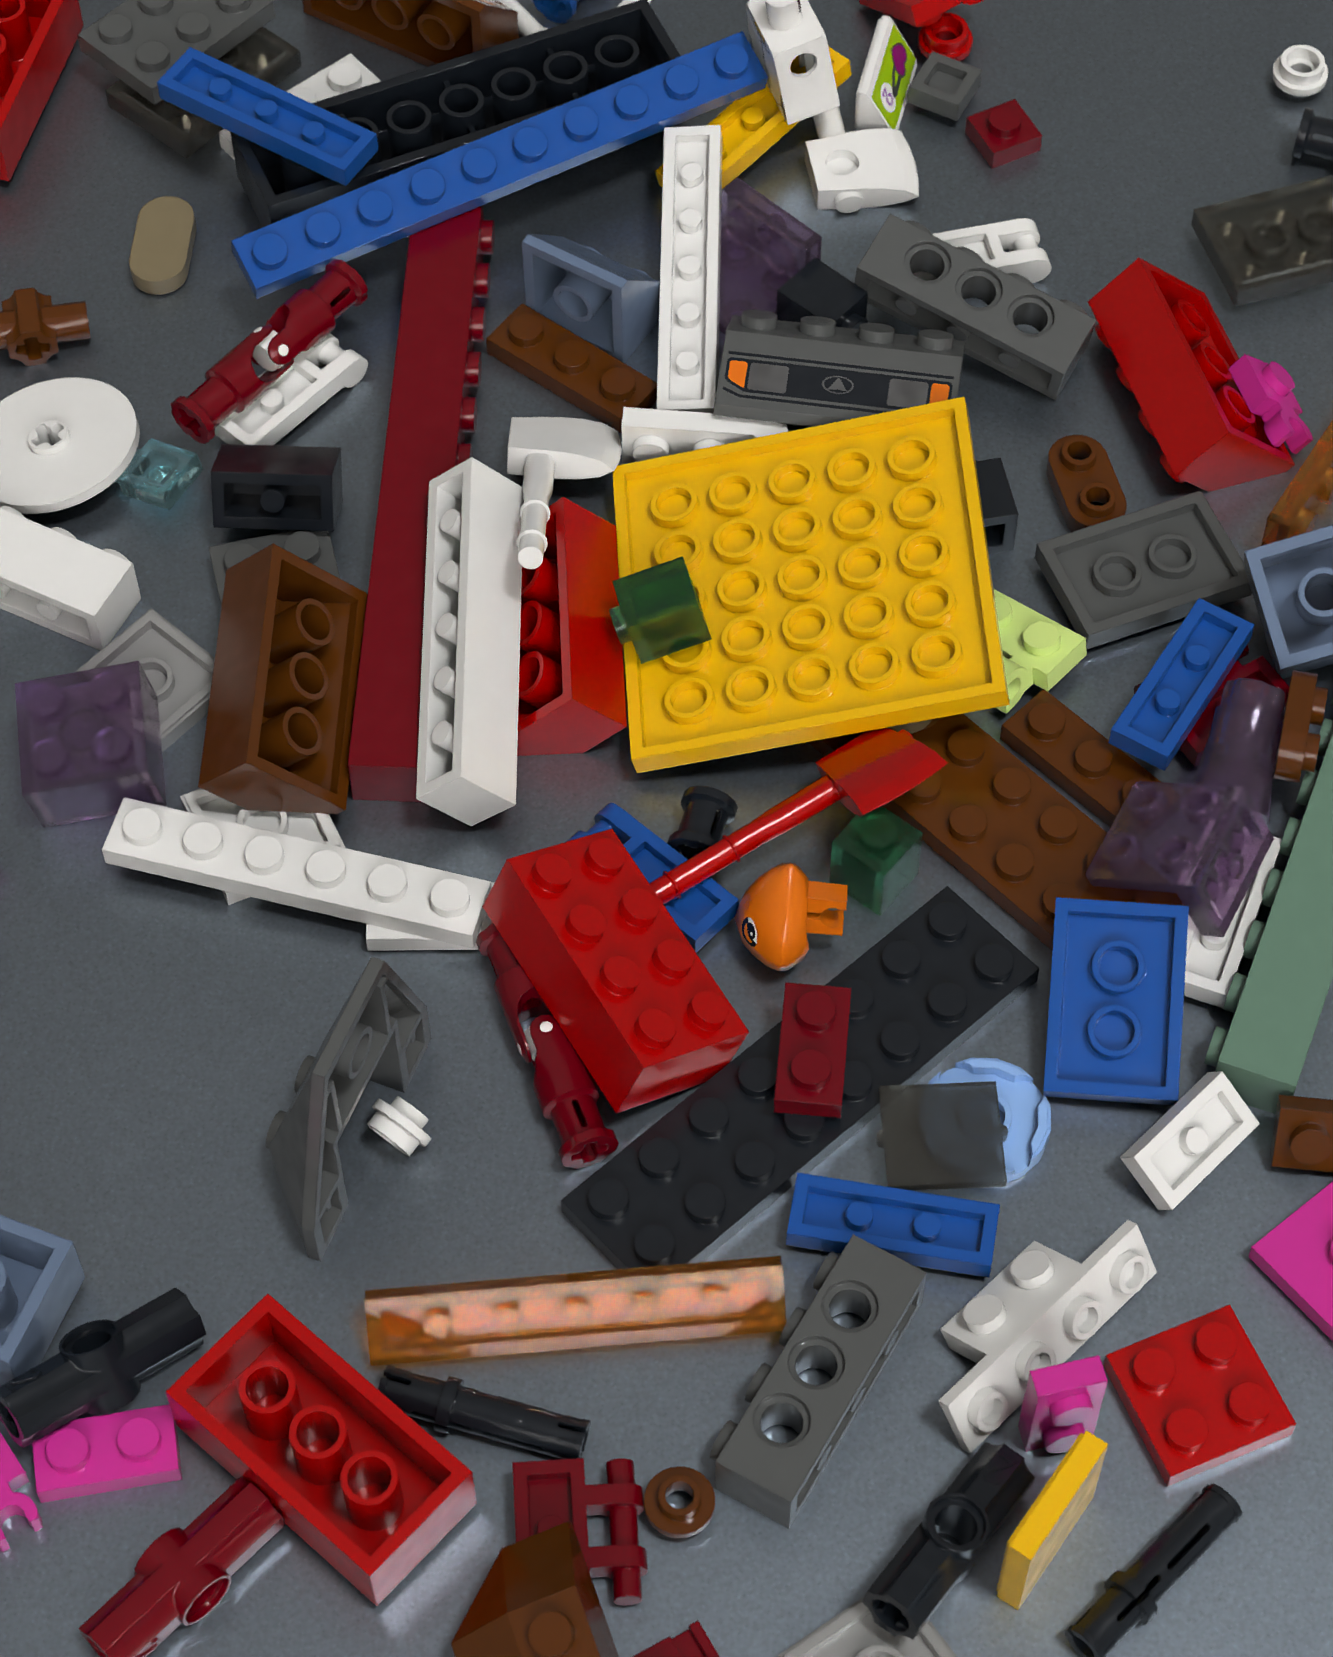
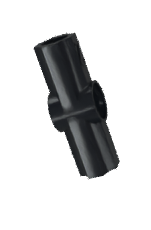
M173 1288L116 1321L95 1320L74 1328L60 1341V1353L0 1386V1421L9 1432L12 1440L20 1447L25 1448L85 1412L89 1414H104L126 1406L139 1394L141 1389L140 1380L204 1344L203 1336L207 1334L200 1314L194 1309L185 1293L177 1288Z
M983 1443L945 1493L939 1495L930 1503L920 1525L865 1593L862 1602L871 1612L873 1621L894 1637L901 1635L914 1640L954 1586L969 1575L980 1552L1032 1486L1035 1477L1028 1470L1024 1457L1004 1443L1001 1445ZM938 1533H947L955 1537L961 1545H954L944 1541Z

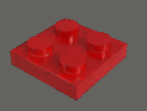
M1230 1304L1105 1356L1103 1367L1167 1487L1289 1437L1293 1434L1296 1427L1295 1420Z

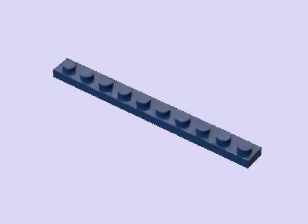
M741 31L231 240V251L255 298L258 299L325 271V266L334 259L347 262L663 131L664 127L675 126L766 88L768 75L744 32Z

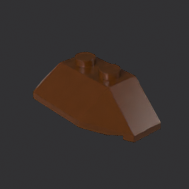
M567 1521L501 1548L451 1642L455 1657H619L572 1522Z

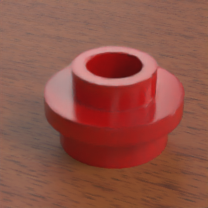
M942 13L943 16L939 21L924 26L920 30L918 38L919 50L927 59L933 51L961 61L972 50L973 35L968 28L967 22L962 17L953 13Z

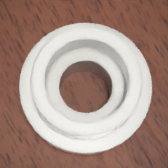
M1294 45L1287 48L1275 61L1272 78L1276 86L1288 94L1310 96L1321 91L1326 85L1328 67L1324 56L1316 48L1308 45Z
M396 1096L390 1105L379 1098L373 1104L372 1108L376 1113L367 1125L396 1149L410 1157L418 1145L426 1147L430 1142L431 1137L422 1130L429 1119L407 1101Z

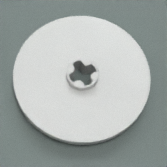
M68 377L33 384L0 401V507L9 506L21 514L49 513L78 505L109 487L131 463L139 443V422L127 397L107 383L89 378Z

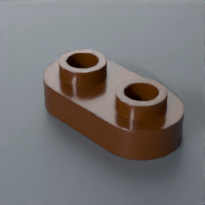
M1068 435L1060 438L1051 446L1046 474L1064 521L1071 532L1126 514V498L1107 452L1098 441L1084 435ZM1095 501V502H1100V503H1102V504H1104V505H1102V506H1095V505H1092V503Z
M1292 670L1274 779L1299 783L1301 771H1315L1321 735L1308 733L1309 725L1322 726L1328 695V688L1316 687L1318 674Z

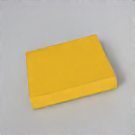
M1087 1430L1084 1434L1080 1433L1007 1541L996 1591L998 1592V1598L1017 1610L1020 1609L1094 1497L1108 1444Z

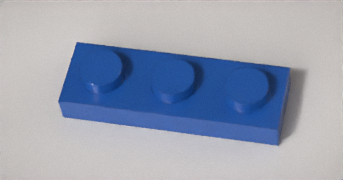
M1198 598L1111 728L1108 743L1165 771L1251 640L1255 624Z
M797 1172L786 1234V1245L841 1254L852 1235H855L913 1266L989 1278L1000 1204Z

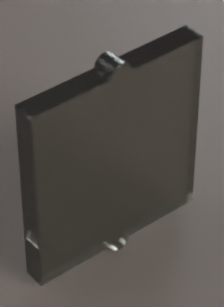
M996 1081L879 1086L878 1095L882 1130L877 1133L876 1144L884 1150L887 1187L912 1191L1006 1187L1007 1177L1003 1142L1007 1139L1008 1128L1005 1125H1001Z

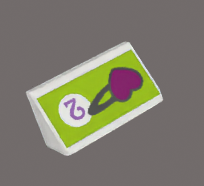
M882 15V18L878 20L856 92L854 123L856 131L876 128L898 130L908 99V88L915 75L917 59L889 16Z

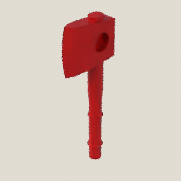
M889 728L866 731L815 762L822 778L773 806L728 836L723 835L722 840L668 872L663 871L662 876L649 884L663 904L674 898L680 899L682 893L734 862L739 863L741 861L740 858L788 832L837 801H840L855 815L862 817L909 792L947 765L948 762L936 751L914 739L904 729L898 732Z

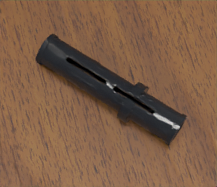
M389 1364L384 1369V1376L386 1378L381 1377L378 1390L408 1416L434 1423L435 1431L449 1434L452 1429H456L530 1451L551 1455L559 1459L582 1458L581 1451L584 1452L591 1425L590 1420L562 1415L540 1407L464 1387L463 1379L452 1376L443 1381L411 1373Z
M1213 1483L1207 1484L1202 1489V1493L1125 1572L1117 1570L1104 1582L1106 1592L1073 1626L1070 1625L1065 1630L1066 1638L1075 1651L1082 1657H1106L1137 1623L1147 1624L1158 1613L1156 1603L1198 1562L1201 1556L1234 1522L1236 1523L1242 1518V1510L1236 1500L1222 1487Z

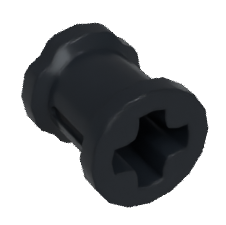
M1305 107L1292 157L1300 159L1306 154L1333 161V143L1313 138L1315 133L1333 138V120L1315 116L1314 109Z
M698 785L689 787L684 791L681 800V807L684 813L679 829L669 836L667 844L686 859H690L722 839L726 825L735 819L738 809L735 800L725 792L709 786Z

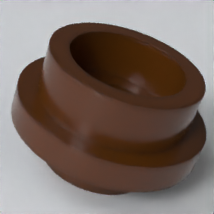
M682 1466L667 1468L656 1474L647 1485L644 1493V1511L649 1523L661 1534L672 1538L691 1537L700 1533L710 1523L715 1511V1493L708 1479L697 1470ZM674 1491H685L691 1495L693 1501L689 1506L677 1509L670 1506L666 1499Z

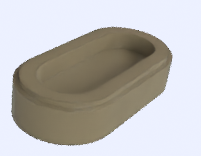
M174 196L158 197L147 202L138 214L129 257V266L133 283L145 293L153 295L171 293L180 288L188 277L197 226L193 208L187 201Z

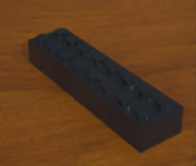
M639 0L312 103L377 134L378 151L347 186L230 132L237 177L262 227H265L673 60L681 55L647 0Z

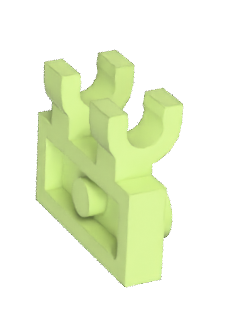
M994 589L1010 705L996 708L1007 714L1018 703L1024 692L1033 684L1049 691L1087 655L1086 638Z

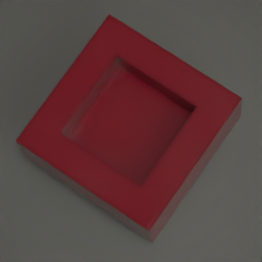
M1015 99L970 115L966 119L965 133L992 169L1041 150L1042 134Z

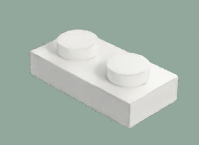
M1223 1071L1207 1072L1120 1158L1158 1210H1173L1260 1123Z

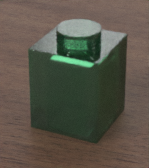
M683 556L612 581L619 602V606L609 609L615 631L621 644L629 641L633 642L641 664L712 639Z
M883 806L862 817L856 815L832 841L829 883L848 885L849 896L881 916L919 873L923 833Z

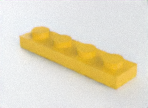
M829 47L836 87L838 88L852 75L850 60ZM797 56L791 63V72L795 74L806 73L805 66L800 68ZM767 84L766 88L733 101L707 124L721 125L723 139L722 190L800 122L787 125ZM662 164L655 172L658 185L663 188Z

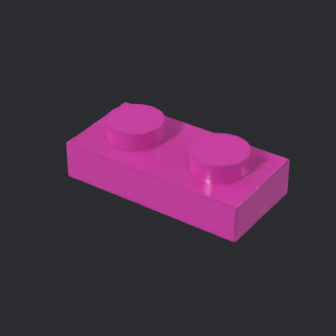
M1099 1355L1029 1372L1018 1422V1429L1025 1452L1046 1448L1049 1453L1067 1452L1080 1433L1084 1434L1087 1430L1094 1435L1108 1383Z
M169 1404L74 1419L32 1443L36 1493L41 1503L182 1480L177 1425Z

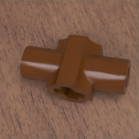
M35 288L14 290L10 298L2 301L3 311H0V350L8 349L9 358L17 359L23 362L25 366L46 364L48 358L59 352L58 343L91 339L85 301L52 305L51 296L43 295Z

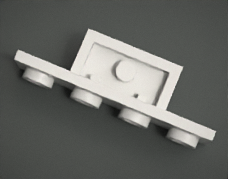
M1127 1220L1082 1264L1033 1241L940 1329L951 1350L977 1363L938 1400L961 1449L972 1453L1023 1403L1028 1376L1031 1370L1064 1363L1157 1273L1136 1223Z

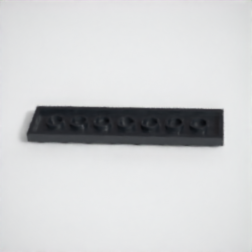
M946 886L825 985L852 988L841 1118L774 1112L782 1023L780 1021L561 1200L562 1213L653 1304L793 1187L796 1182L797 1172L808 1174L1036 983L1040 968L951 888Z

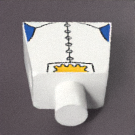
M749 0L746 3L749 43L768 75L767 85L787 125L840 106L827 38L808 0ZM797 56L800 68L805 66L806 73L795 74L791 72V63Z

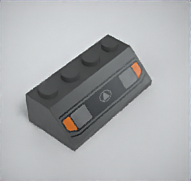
M745 310L742 312V316L732 315L726 329L713 415L813 427L959 398L965 341L953 340V334L935 329L920 330L918 336L896 334L892 326L881 323H863L859 325V329L835 327L836 322L826 317L806 316L802 317L799 323L777 320V314L766 310Z

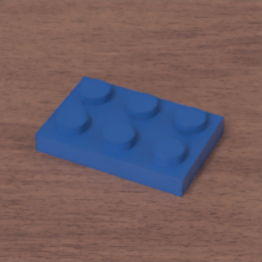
M1056 897L1043 1093L1046 1097L1173 1106L1178 1102L1189 906Z

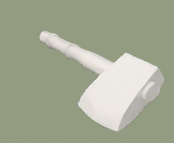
M839 106L813 116L819 139L806 141L805 164L817 210L837 209L841 213L856 212L861 208L903 203L919 196V179L916 163L910 146L900 130L876 128L846 133Z
M511 417L507 474L524 476L522 487L524 504L520 509V517L522 519L521 534L516 542L519 549L518 561L521 566L526 569H536L543 562L544 552L548 545L547 538L545 537L546 524L550 518L548 503L553 492L554 479L596 478L615 471L622 453L621 439L617 430L604 423L581 418Z

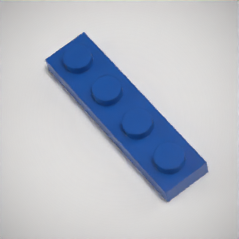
M192 47L157 81L160 99L344 186H347L378 151L376 133Z

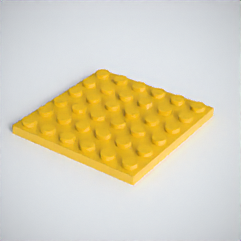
M965 396L618 465L615 471H612L631 761L637 773L1010 705L969 413Z

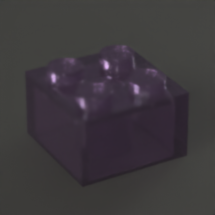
M139 661L15 683L22 796L43 828L117 815L124 797L167 806L158 698Z

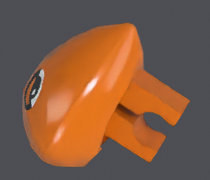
M791 862L781 863L771 868L746 889L739 904L735 921L742 943L754 957L767 967L777 971L789 970L804 960L809 950L807 933L842 936L844 910L846 911L848 885L809 881V878L802 869ZM829 908H836V909H839V910H828V909H829Z

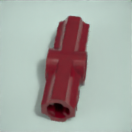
M240 1477L184 1530L180 1527L170 1529L158 1537L144 1551L135 1566V1576L78 1628L82 1637L99 1657H147L181 1623L186 1626L195 1624L220 1603L231 1585V1576L285 1526L282 1516L252 1482L249 1483Z

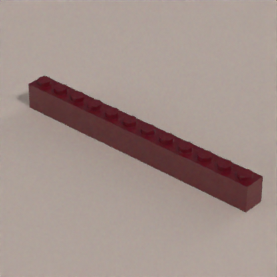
M483 205L412 234L409 237L348 758V771L353 800L421 802L416 799L429 481L473 457L472 444L464 442L465 433H475L477 426V398L469 397L470 387H480L482 357L481 352H474V343L485 342L486 308L478 307L479 298H489L490 263H483V254L493 255L495 243L494 220H484Z

